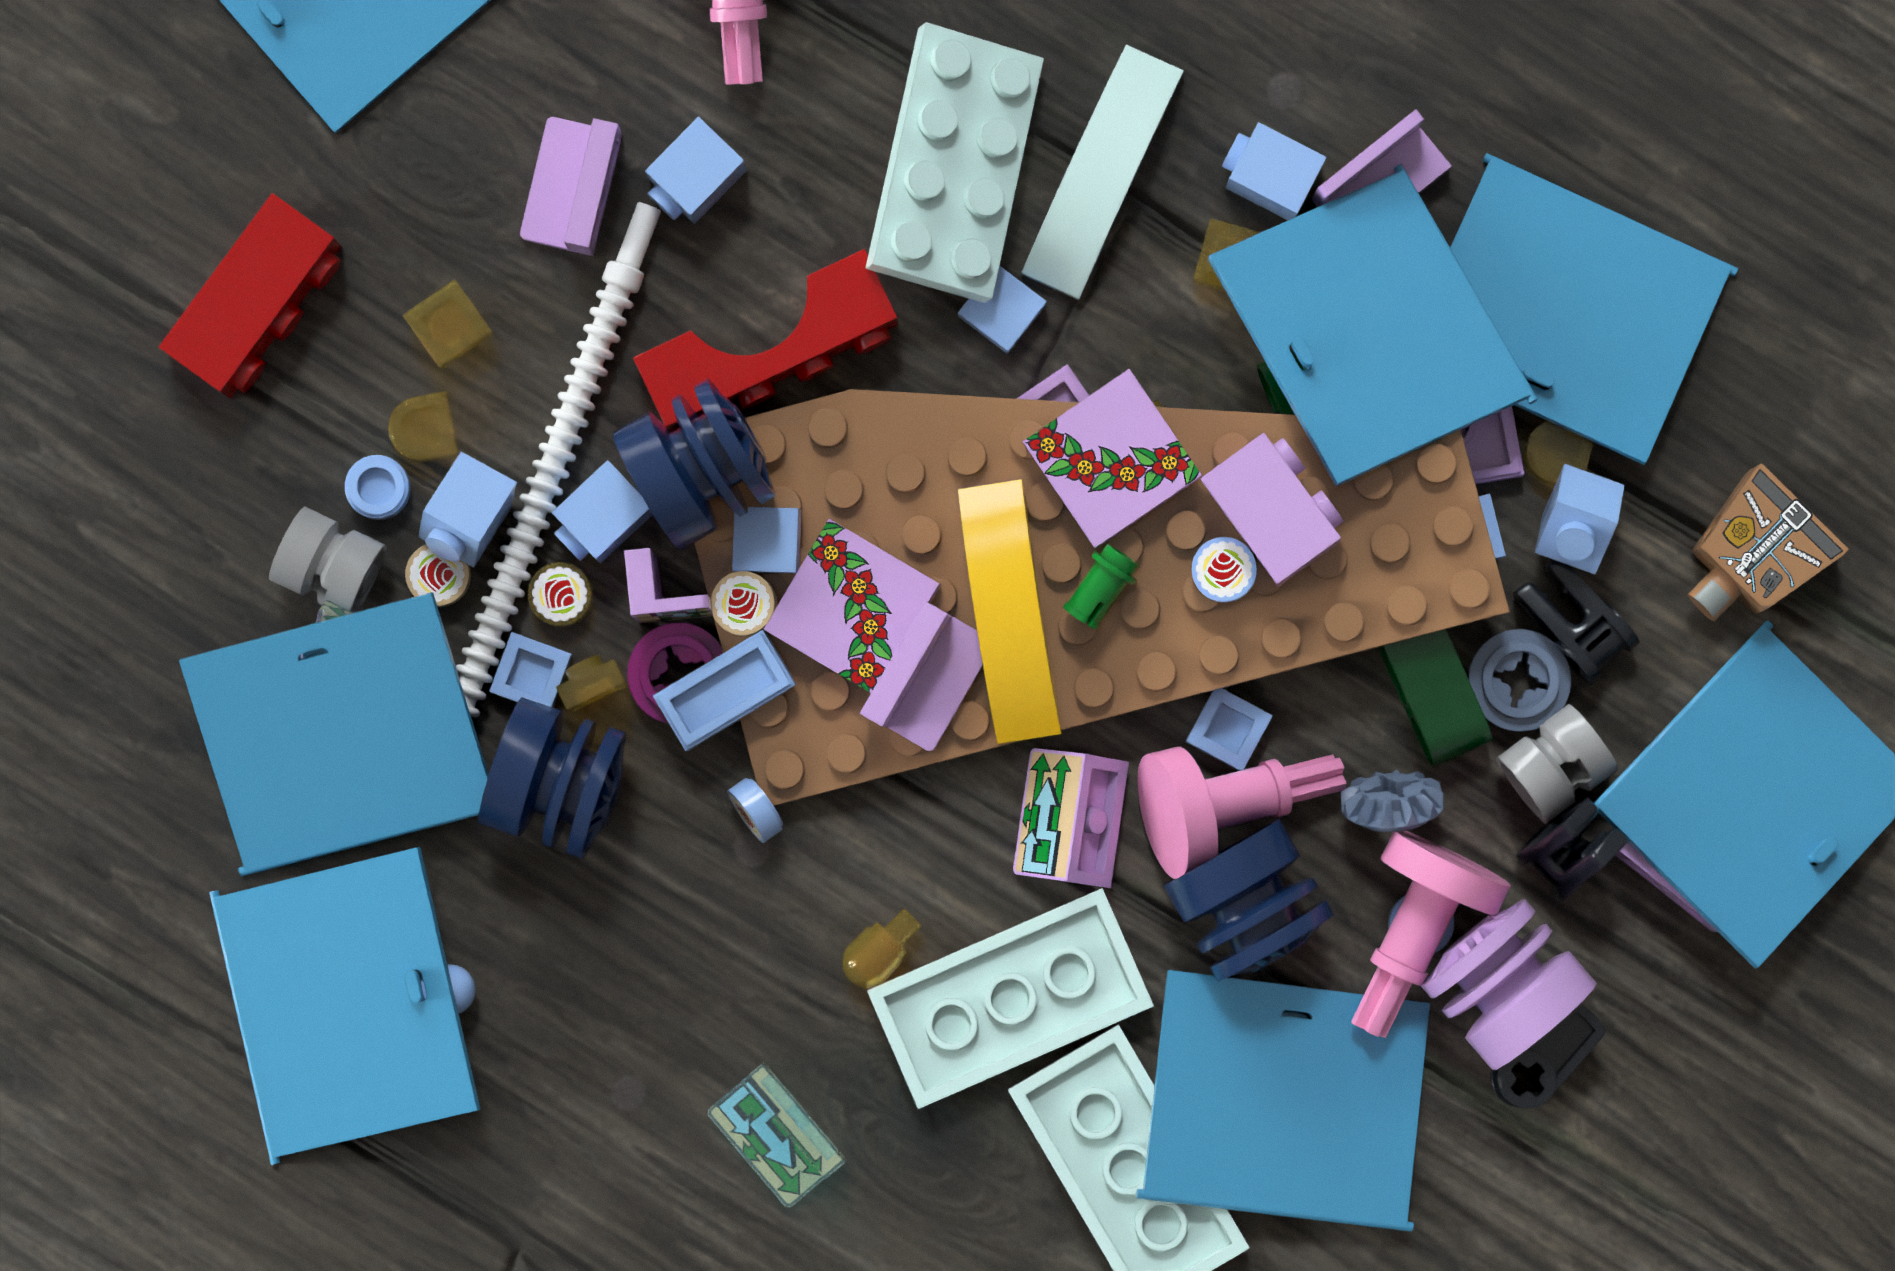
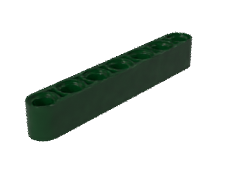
M1293 349L1290 350L1300 369L1304 370ZM1266 362L1257 364L1258 376L1274 414L1295 415ZM1446 629L1377 647L1422 750L1432 767H1436L1492 742L1491 731Z

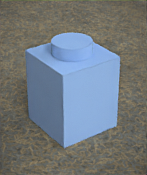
M698 116L645 170L649 182L654 185L647 194L671 219L675 220L683 213L695 224L747 171L744 160Z
M1258 122L1250 138L1241 133L1237 135L1222 164V167L1232 172L1226 189L1286 220H1290L1298 214L1326 157Z
M460 452L423 510L418 537L424 540L428 548L439 557L452 562L460 560L474 568L509 513L517 482L469 455Z
M608 460L552 512L563 524L554 533L559 540L580 561L590 553L600 564L653 515L641 494Z
M1564 463L1542 514L1535 553L1596 574L1618 524L1624 485Z

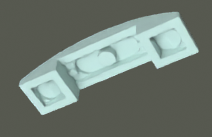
M1125 46L1057 190L1021 275L1079 301L1110 229L1184 70L1131 46Z

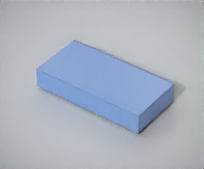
M761 630L656 693L653 697L685 751H689L797 686V683L766 631Z

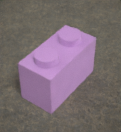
M1262 433L1200 479L1279 587L1341 542V537L1335 528L1342 524L1344 520L1322 490L1312 497L1309 495L1296 477L1306 468L1285 439L1282 438L1275 444H1272L1266 434Z

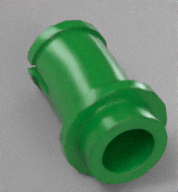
M1107 544L1101 553L1094 551L1091 557L1096 560L1069 601L1063 605V608L1084 624L1087 622V625L1094 630H1098L1100 622L1126 584L1134 585L1137 581L1133 574L1139 567V564L1110 544Z

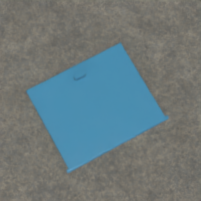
M491 0L219 1L336 134Z
M1486 153L1483 162L1488 165L1450 248L1525 378L1549 388L1548 390H1543L1529 383L1538 400L1529 404L1526 399L1515 404V406L1645 465L1728 275L1734 277L1738 268Z
M1402 164L1397 165L1394 168L1395 173L1213 253L1208 257L1214 272L1336 487L1527 399L1528 403L1532 404L1538 400ZM1289 347L1293 349L1295 355L1297 356L1304 370L1300 369V367L1298 366Z
M433 592L179 660L243 866L239 867L241 877L479 815L481 800L489 774Z
M1769 621L1763 623L1594 802L1598 808V813L1613 828L1620 830L1629 839L1628 843L1755 969L1767 959L1895 818V754L1770 631L1773 625Z
M420 847L220 896L219 890L209 892L271 1165L280 1163L279 1156L481 1110ZM419 971L422 973L423 982L426 990V999L423 995Z
M1167 970L1143 1189H1137L1136 1198L1412 1232L1414 1224L1413 1222H1408L1430 1003L1404 1000L1386 1038H1383L1381 1036H1374L1366 1032L1365 1029L1351 1023L1364 996L1363 994L1228 977L1218 981L1213 975Z

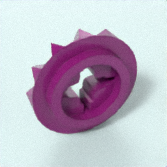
M670 623L651 630L637 643L629 659L627 679L635 702L646 714L663 723L669 724L653 695L671 684L666 686L660 684L654 687L652 682L661 679V675L669 671L667 660L670 658L666 650L672 648L674 655L678 656L683 664L694 663L695 665L702 662L706 664L723 654L721 645L710 633L692 624Z

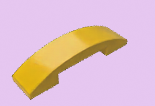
M1020 479L958 489L972 601L997 744L1060 735L1062 731L1053 673L1050 670L1023 481Z

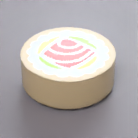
M423 545L409 558L405 570V579L414 597L433 592L437 607H446L458 602L466 594L471 582L470 565L460 560L456 562L445 560L433 553L427 545Z
M748 571L733 572L722 578L715 586L711 596L712 614L716 622L724 630L738 636H752L764 630L777 607V597L771 584L763 577Z

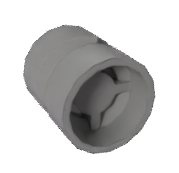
M304 506L291 522L278 547L269 572V580L302 596L313 590L317 592V602L326 607L327 603H331L350 614L355 613L364 604L377 579L386 555L387 546L355 530L342 535L339 532L338 522Z
M1570 704L1539 726L1540 738L1534 740L1525 736L1496 758L1500 769L1530 810L1545 824L1575 803L1574 791L1580 788L1590 792L1619 769L1611 752L1596 731Z

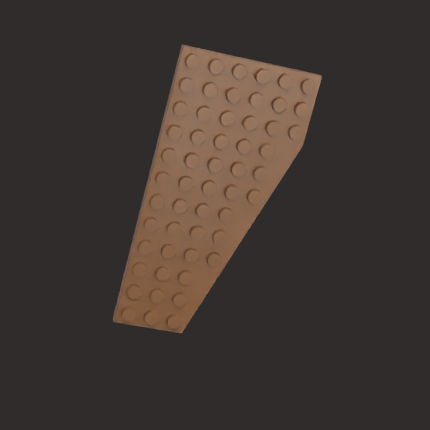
M850 389L745 418L767 458L768 473L776 491V496L761 504L744 481L739 483L738 486L747 507L799 508L802 510L800 566L828 519H831L941 584L931 604L977 630L967 567L958 489L1022 479L1032 538V555L1050 670L1053 673L1061 731L1510 612L1461 430L1336 487L1296 415L1156 407L1202 476L1213 470L1262 433L1266 434L1272 444L1284 438L1306 468L1296 477L1309 495L1312 497L1322 490L1344 520L1342 524L1335 528L1341 537V542L1279 587L1252 552L1257 565V576L1253 587L1244 597L1233 602L1221 603L1207 598L1196 587L1192 577L1193 558L1204 543L1218 537L1234 538L1244 543L1248 548L1249 546L1203 485L1201 479L1185 488L1099 548L1095 549L1022 442L1079 402ZM719 495L710 500L716 517L717 530L695 542L706 590L710 599L718 582L734 572L732 571L734 512L724 503ZM1110 544L1139 564V567L1133 574L1137 581L1134 585L1126 584L1100 622L1098 630H1094L1087 625V622L1084 624L1063 608V605L1069 601L1096 560L1091 557L1094 551L1101 553L1105 546ZM755 573L771 584L777 597V606L796 575ZM714 618L723 653L751 637L738 636L724 630ZM767 631L766 633L796 681L797 686L740 719L756 783L769 798L773 806L1020 742L997 744L983 667L937 747L933 751H927L893 730L882 727L860 714L871 694L870 692Z

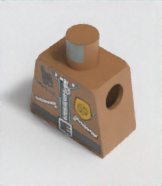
M1761 463L1744 475L1693 548L1692 552L1695 557L1710 572L1687 594V597L1702 614L1712 621H1716L1737 599L1750 611L1757 614L1765 611L1842 557L1849 549Z

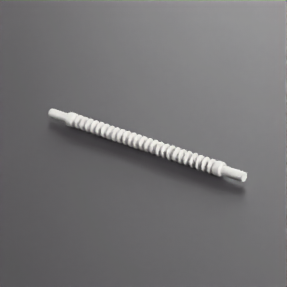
M641 202L637 203L616 261H609L602 276L603 282L607 284L606 288L596 292V296L601 299L599 307H591L590 314L595 317L592 324H585L583 330L588 333V338L586 341H579L577 343V347L582 350L580 358L571 359V365L576 367L574 374L564 377V381L569 384L567 392H559L558 398L563 401L562 407L560 409H553L551 412L552 416L556 418L555 425L545 428V432L550 435L548 443L539 444V449L544 452L542 459L532 462V466L537 469V474L535 477H527L526 483L531 486L530 492L528 494H521L519 497L520 501L525 503L522 511H515L513 513V517L518 520L516 528L507 529V534L512 537L510 544L500 547L501 552L505 554V559L503 562H496L494 564V568L499 571L497 579H489L487 582L488 586L493 589L490 596H483L481 598V602L486 605L484 613L475 614V620L480 622L477 631L470 630L468 632V636L473 639V644L470 648L464 647L462 649V653L467 656L465 664L456 665L457 672L460 673L459 679L471 717H478L480 715L479 710L475 708V703L477 700H484L486 698V694L481 691L482 685L484 683H491L493 680L492 676L488 674L490 665L497 666L499 664V660L494 657V653L497 648H505V642L500 639L503 631L510 632L512 630V626L507 623V618L510 614L516 615L518 613V608L513 605L516 597L522 598L525 595V592L520 589V584L522 580L528 581L531 579V575L526 571L529 563L535 564L538 560L532 554L535 546L541 547L544 544V541L539 538V533L541 529L547 530L550 528V523L545 518L548 512L552 513L557 508L552 504V498L554 495L560 496L563 494V489L558 486L561 478L567 479L569 477V472L564 469L566 462H573L576 459V456L571 453V448L573 444L580 445L582 443V438L577 433L580 427L586 428L589 424L584 419L586 410L593 411L595 405L590 402L591 395L601 392V387L596 384L599 376L605 377L608 374V371L603 368V363L605 359L612 360L614 358V354L609 351L611 343H618L620 341V336L615 333L618 326H625L627 320L622 317V312L624 309H631L633 307V303L628 300L630 293H637L643 281L644 273L639 269L661 213L659 209Z

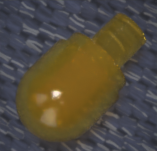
M903 908L884 928L878 922L871 928L867 926L846 947L843 953L842 968L845 976L850 982L863 988H872L883 983L903 963L902 959L908 952L902 945L922 927L920 923Z

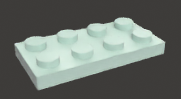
M927 22L918 28L865 269L982 303L993 298L1044 58Z
M1103 888L867 990L918 1109L1154 1006Z
M1118 1024L1008 1089L1113 1271H1212L1250 1248L1227 1209L1136 1198L1137 1189H1143L1154 1084Z

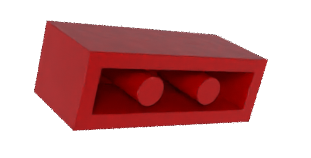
M271 193L158 347L229 399L237 389L245 393L261 375L266 365L261 356L275 338L281 342L284 341L299 323L304 311L298 306L311 288L315 287L317 290H321L336 273L341 263V259L336 255L342 248V245L332 235Z

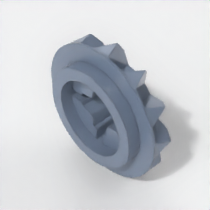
M1516 629L1499 633L1481 645L1469 667V682L1486 720L1507 731H1529L1539 728L1542 723L1564 707L1570 693L1571 674L1563 652L1559 650L1552 640L1534 631ZM1523 654H1527L1525 660L1527 676L1536 679V683L1544 684L1545 689L1524 690L1520 695V699L1516 700L1515 707H1511L1513 697L1510 696V686L1502 683L1501 679L1493 677V672L1501 674L1503 671H1514L1517 663L1521 662Z
M1398 769L1386 774L1375 771L1370 778L1358 777L1351 781V786L1341 791L1343 815L1353 823L1380 832H1399L1420 827L1437 817L1443 811L1445 805L1444 794L1441 792L1439 781L1425 778L1424 774L1420 772L1404 774L1400 773Z

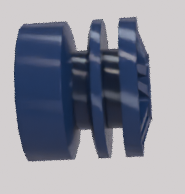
M709 378L694 387L699 403L705 413L698 417L689 402L681 394L672 399L673 411L680 427L674 432L670 433L664 424L651 412L613 432V439L617 450L638 491L665 534L680 551L717 530L716 517L710 504L711 499L719 495L724 503L740 517L748 512V507L738 486L739 483L744 481L761 504L776 496V491L768 473L767 458L753 430L739 408L730 402Z
M521 697L510 716L495 754L481 800L478 823L520 837L528 827L535 812L545 815L542 845L554 848L565 824L568 823L572 825L568 840L567 853L584 859L596 836L602 828H605L614 807L624 774L623 752L627 733L609 727L598 752H593L591 748L596 731V722L585 719L576 731L571 743L560 740L563 726V711Z
M1280 819L1218 852V856L1163 885L1183 922L1197 920L1210 914L1217 921L1218 925L1198 942L1197 946L1201 953L1211 950L1226 941L1232 947L1233 952L1210 966L1218 981L1232 975L1258 971L1309 941L1308 939L1319 926L1335 915L1327 900L1301 913L1295 905V901L1318 887L1314 878L1304 879L1284 886L1279 875L1300 857V854Z

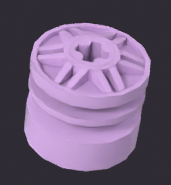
M1526 899L1520 900L1496 915H1488L1468 930L1443 953L1434 971L1421 985L1431 998L1437 997L1456 983L1460 986L1461 989L1442 1009L1448 1018L1462 1014L1475 1005L1482 1012V1015L1472 1025L1465 1038L1492 1070H1497L1509 1063L1546 1035L1584 1001L1597 984L1570 951L1558 954L1543 964L1535 956L1536 953L1544 946L1552 933L1547 924L1540 925L1523 938L1516 934L1535 913V910Z

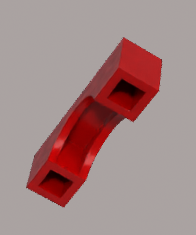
M865 249L807 275V301L802 318L794 331L783 342L770 350L752 355L728 354L709 346L690 330L633 357L667 430L671 433L680 428L672 406V399L679 394L689 402L698 417L705 414L694 387L707 378L716 385L718 390L730 402L735 403L738 401L742 409H747L774 396L776 391L773 384L795 374L799 382L807 381L833 368L834 364L831 357L854 347L857 355H861L889 342L892 338L888 330L898 326V319L876 272L865 269L868 259Z

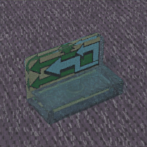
M765 1062L708 1110L710 1119L785 1207H792L822 1180H826L847 1160Z

